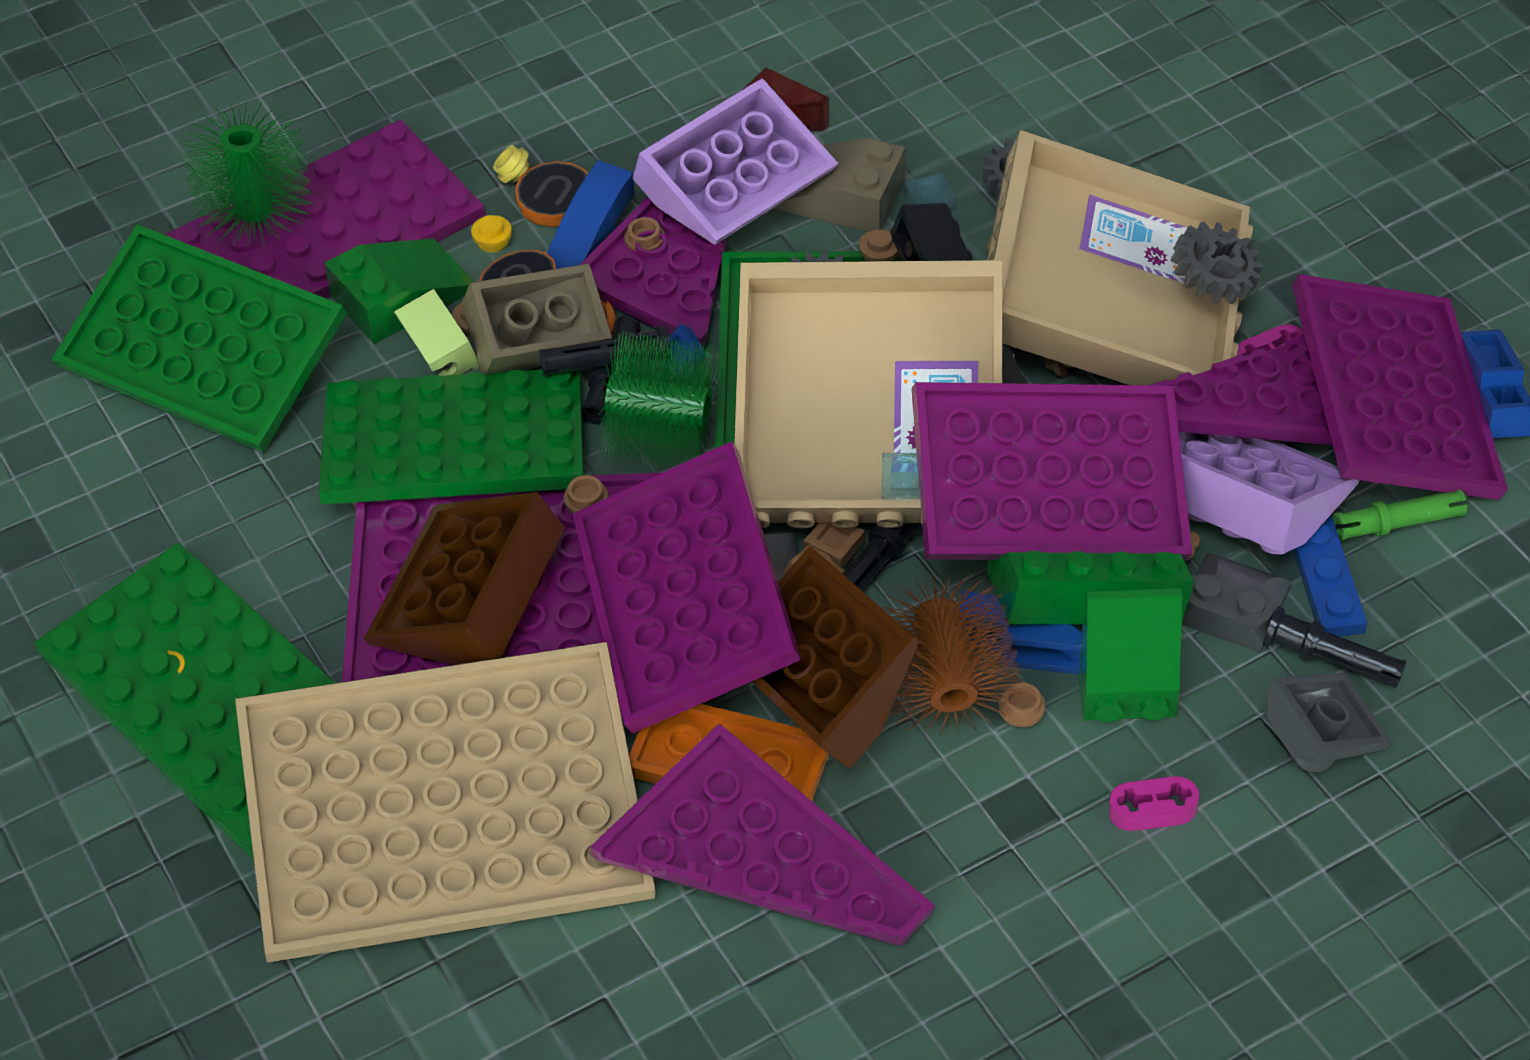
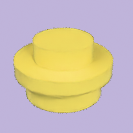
M514 145L508 146L498 156L493 166V170L498 173V179L503 183L511 180L518 181L529 167L527 162L529 153L524 148L517 149Z

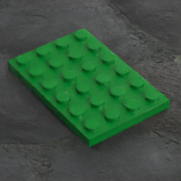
M137 224L55 352L52 361L59 368L264 453L347 315V312L341 304Z
M511 370L509 372H498L489 375L472 372L462 375H427L425 377L413 378L388 377L381 380H344L327 383L319 481L321 504L567 489L569 483L574 478L584 475L580 371L543 376L542 370Z

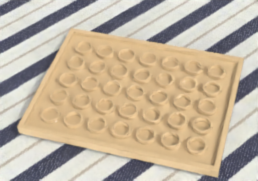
M607 642L235 699L267 963L655 899L653 876L598 861L590 854V846L638 801Z

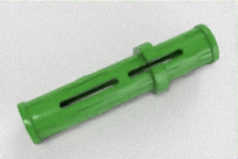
M1456 490L1384 504L1383 501L1372 502L1368 508L1334 513L1332 519L1334 525L1351 523L1350 526L1336 529L1339 540L1344 541L1348 538L1374 533L1375 536L1388 535L1391 529L1457 516L1463 517L1466 515L1468 507L1467 504L1449 506L1450 503L1466 500L1464 492Z

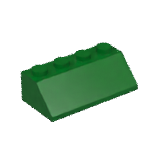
M1007 552L1002 554L997 560H988L986 566L998 598L1001 597L998 599L1000 605H1005L1001 606V608L1005 610L1003 613L1006 620H1009L1007 621L1008 624H1083L1086 592L1181 588L1183 621L1194 580L1182 555L1170 552Z

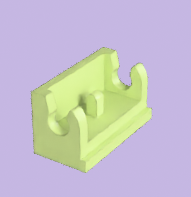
M434 289L394 311L432 372L443 368L450 362H454L453 365L441 371L439 376L461 375L471 368L475 370L479 367L477 357L470 342Z

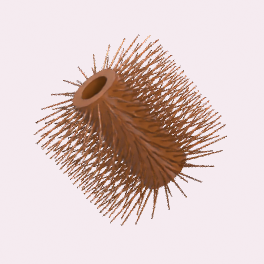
M933 577L935 599L931 600L925 584L929 599L920 586L919 588L925 596L926 602L922 601L921 603L910 592V596L920 604L919 607L889 597L910 608L912 611L880 606L884 610L893 609L914 613V616L888 610L898 615L891 616L892 618L907 620L896 621L901 626H904V628H914L906 630L919 641L917 646L919 649L914 653L918 655L913 656L912 662L909 665L914 667H908L907 672L910 673L905 674L900 688H907L898 691V693L902 691L908 692L897 694L896 697L906 696L896 699L895 701L901 699L902 701L893 705L912 702L898 708L901 709L915 702L918 704L891 715L910 709L912 712H907L906 716H908L925 704L931 703L928 707L910 716L912 717L926 710L914 726L937 709L938 712L928 728H931L936 718L938 720L939 714L942 711L947 712L942 730L947 716L948 727L950 712H954L958 733L956 711H960L964 723L965 720L961 710H963L971 722L964 710L966 708L969 710L971 708L978 715L980 714L984 717L971 706L973 703L1000 712L979 699L1016 704L1010 703V701L994 694L1022 693H990L985 690L1018 691L996 689V687L1010 688L1005 686L1018 684L1003 685L999 683L1018 680H997L1002 678H1018L1008 677L1014 676V674L1005 673L1021 669L1008 672L1003 671L1016 668H1005L1009 665L1018 664H1007L1015 662V659H1003V657L1006 658L1014 654L1000 656L1004 653L1015 652L1004 651L1009 650L1008 648L1011 647L1006 644L1009 642L997 643L1009 640L997 641L998 638L1009 637H1001L999 635L1011 633H1005L1008 631H1004L1006 630L1003 629L1004 627L992 628L1008 624L1003 623L994 626L992 625L994 623L1009 620L998 621L997 619H1006L1000 618L1005 615H994L999 612L985 615L988 612L995 611H989L990 608L999 606L990 604L984 608L977 609L988 604L985 603L974 608L978 603L992 598L980 601L984 595L982 594L966 606L960 608L963 603L981 594L979 593L965 600L978 583L957 600L953 601L957 590L964 580L960 581L955 592H952L950 599H947V596L945 599L949 583L948 579L944 594L943 581L941 598L937 599ZM969 617H974V618H972V619L969 620V621H966V620H965V619H967V618H969ZM901 623H912V624L908 626V625H902ZM990 632H996L994 634L984 635ZM994 647H1001V648L996 649V650H989V649L994 648ZM1000 650L1004 651L1003 653H1000V652H998V653H993V652H995V651H1000ZM997 663H1004V664H1001V665L992 666V665L997 664ZM997 675H1007L1004 677H994ZM982 685H990V686H993V687L983 688V687H979V686H982ZM920 690H925V691L922 692V693L915 694L916 692H918V691H920ZM922 695L920 699L912 700V699H914V698H916V697ZM978 695H984V696H988V697H992V698H996V699H1000V700H1004V701L986 699V698H981V697H977V696H978ZM930 699V700H928L927 702H925V703H923V704H920V703H922L924 700ZM932 707H934V709L931 712H929L925 717H923Z

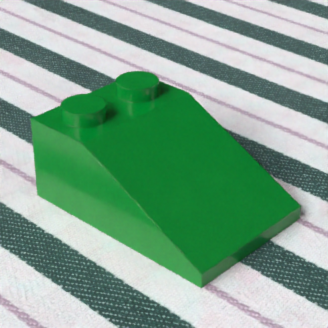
M434 238L362 244L324 263L332 299L336 303L343 305L348 317L373 344L404 329L394 311L432 289L435 290L444 305L448 306L465 297L470 283L474 282Z
M1181 588L1086 592L1078 668L1083 721L1099 720L1102 722H1112L1118 719L1143 718L1160 720L1176 717L1180 691Z

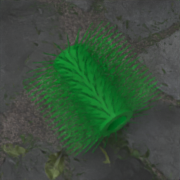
M245 105L242 125L241 114L240 125H237L234 112L233 120L235 126L231 125L226 116L228 122L226 120L225 122L230 127L228 129H225L223 126L221 127L209 117L210 121L224 131L223 133L200 126L215 136L187 133L205 142H180L212 144H182L186 146L210 147H196V150L192 151L200 150L202 152L187 153H207L205 155L181 154L184 156H200L185 158L192 159L190 161L199 162L195 164L203 163V165L190 166L198 168L183 166L186 169H195L188 170L193 174L202 175L197 177L205 176L200 179H192L201 181L187 179L186 181L190 183L198 182L193 183L195 187L208 189L207 191H201L204 192L203 194H189L196 197L199 196L200 199H203L200 201L211 199L210 201H205L211 202L209 204L195 205L191 203V205L205 207L201 210L202 212L207 211L205 209L209 207H221L208 211L218 210L215 213L206 214L214 215L203 224L206 225L226 217L210 233L237 217L231 228L223 235L225 237L236 224L238 226L240 220H243L244 222L233 242L234 244L240 231L242 234L245 222L247 224L250 222V240L251 225L254 227L255 237L254 222L256 221L260 233L262 232V229H260L261 220L269 232L266 224L269 226V222H266L267 217L273 223L275 221L279 226H283L270 215L271 213L292 221L295 220L283 215L278 210L310 214L288 206L313 204L308 201L303 202L305 201L303 199L299 200L297 198L299 196H292L304 193L312 194V192L292 191L309 190L302 188L303 184H299L303 182L309 183L308 181H293L294 179L309 181L310 179L297 178L305 177L301 175L303 172L298 170L290 171L289 169L303 168L307 170L304 167H291L308 166L305 164L296 165L302 164V162L292 159L296 157H287L294 156L290 155L291 153H306L303 151L294 152L300 151L297 147H285L294 144L284 145L285 143H292L288 142L289 140H304L292 139V137L276 139L286 136L277 137L279 134L292 132H282L287 128L286 126L282 127V130L277 129L265 135L266 132L283 126L280 125L270 129L284 114L258 129L266 116H263L262 120L258 124L256 123L255 127L251 126L258 112L257 110L255 115L253 112L250 124L248 125L247 120V125H245ZM267 125H269V126H268L267 128H265L262 132H260L261 129H263L264 127H266ZM200 136H206V137H212V138H219L220 141L213 140V139H209V138H204V137H200ZM287 192H304V193L287 194ZM285 199H292V200H299V201H288V200H285ZM282 202H303V203L284 204V203H282ZM274 206L283 207L291 210L274 208ZM230 211V213H229L228 215L223 216V217H221V218H218V219H216V220H213V219H215V218H217V217H219V216H221V215H223V214H225V213H227V212Z
M622 334L620 355L618 339L617 363L615 340L614 373L611 354L612 374L610 376L608 370L610 378L608 385L604 382L607 386L606 396L600 397L605 398V415L600 426L607 415L600 435L601 438L607 422L603 437L604 441L607 430L604 452L608 438L607 453L610 443L612 449L613 444L616 449L618 443L619 450L621 447L622 457L625 442V452L628 448V453L630 454L631 450L633 455V449L635 448L634 462L637 452L640 458L642 447V458L645 453V463L648 451L651 455L652 449V462L655 457L657 464L660 447V458H662L663 465L665 457H667L668 461L669 454L671 463L673 459L675 465L677 452V464L678 458L680 464H682L685 449V462L686 456L688 457L687 461L689 460L690 449L691 457L694 449L693 459L694 456L696 458L697 451L699 456L700 442L702 455L703 434L705 447V429H707L708 433L707 425L709 419L711 420V407L715 406L712 405V387L715 380L712 386L711 383L715 373L714 369L712 375L716 354L712 365L713 353L710 363L711 348L709 355L708 348L706 347L707 358L704 366L706 350L702 364L703 351L700 362V344V352L697 348L698 353H696L695 347L692 363L693 348L691 354L688 345L684 363L685 350L684 356H682L683 344L680 348L678 342L675 354L676 340L673 351L671 345L669 349L667 344L666 353L665 344H663L662 348V343L660 342L661 354L658 363L660 347L659 352H657L658 340L657 347H655L654 338L652 349L649 344V350L647 351V344L644 347L643 337L640 352V341L637 347L638 336H636L634 349L632 338L630 350V336L627 347V337H625L622 352ZM638 437H639L638 448H637V452H636L637 440H638ZM641 437H642L641 447H640V452H639V445H640V440H641ZM676 445H677L676 453H675V459H674V451H675V447H676ZM683 447H684V453H683V458H682V463H681V454H682V450H683Z

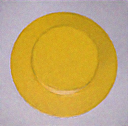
M489 215L482 217L472 226V239L485 252L501 251L508 245L512 236L511 224L501 216Z

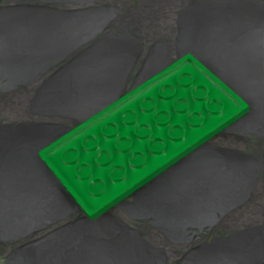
M177 542L36 640L34 644L37 653L254 861L235 699L336 683ZM167 651L178 652L184 658L185 665L180 674L177 671L180 667L179 659L174 655L168 654Z

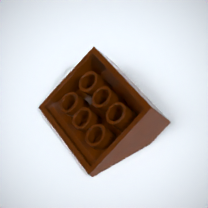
M538 492L435 505L364 639L370 645L450 665L500 659L517 624L522 618V614L535 588L539 584V580L551 556L555 552L565 527Z
M809 546L778 582L801 660L752 682L819 747L850 769L881 734L919 641L813 547Z

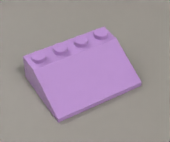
M762 78L640 152L633 180L657 208L716 245L833 171L839 163Z
M1179 432L1188 518L1197 522H1209L1221 527L1222 532L1228 536L1246 538L1260 544V548L1263 551L1271 554H1284L1305 544L1359 483V480L1341 478L1338 466L1274 440Z

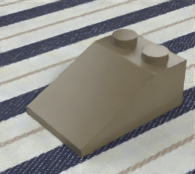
M870 138L824 144L823 147L839 163L837 168L773 208L865 232L882 229L905 183L906 147Z
M589 264L470 283L461 304L479 367L484 375L509 372L511 370L527 371L541 366L540 349L560 348L612 339Z

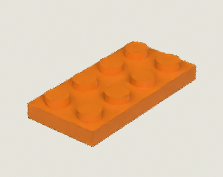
M699 704L640 730L629 754L633 778L656 784L720 723L811 801H813L829 753L819 747L799 727L704 704Z

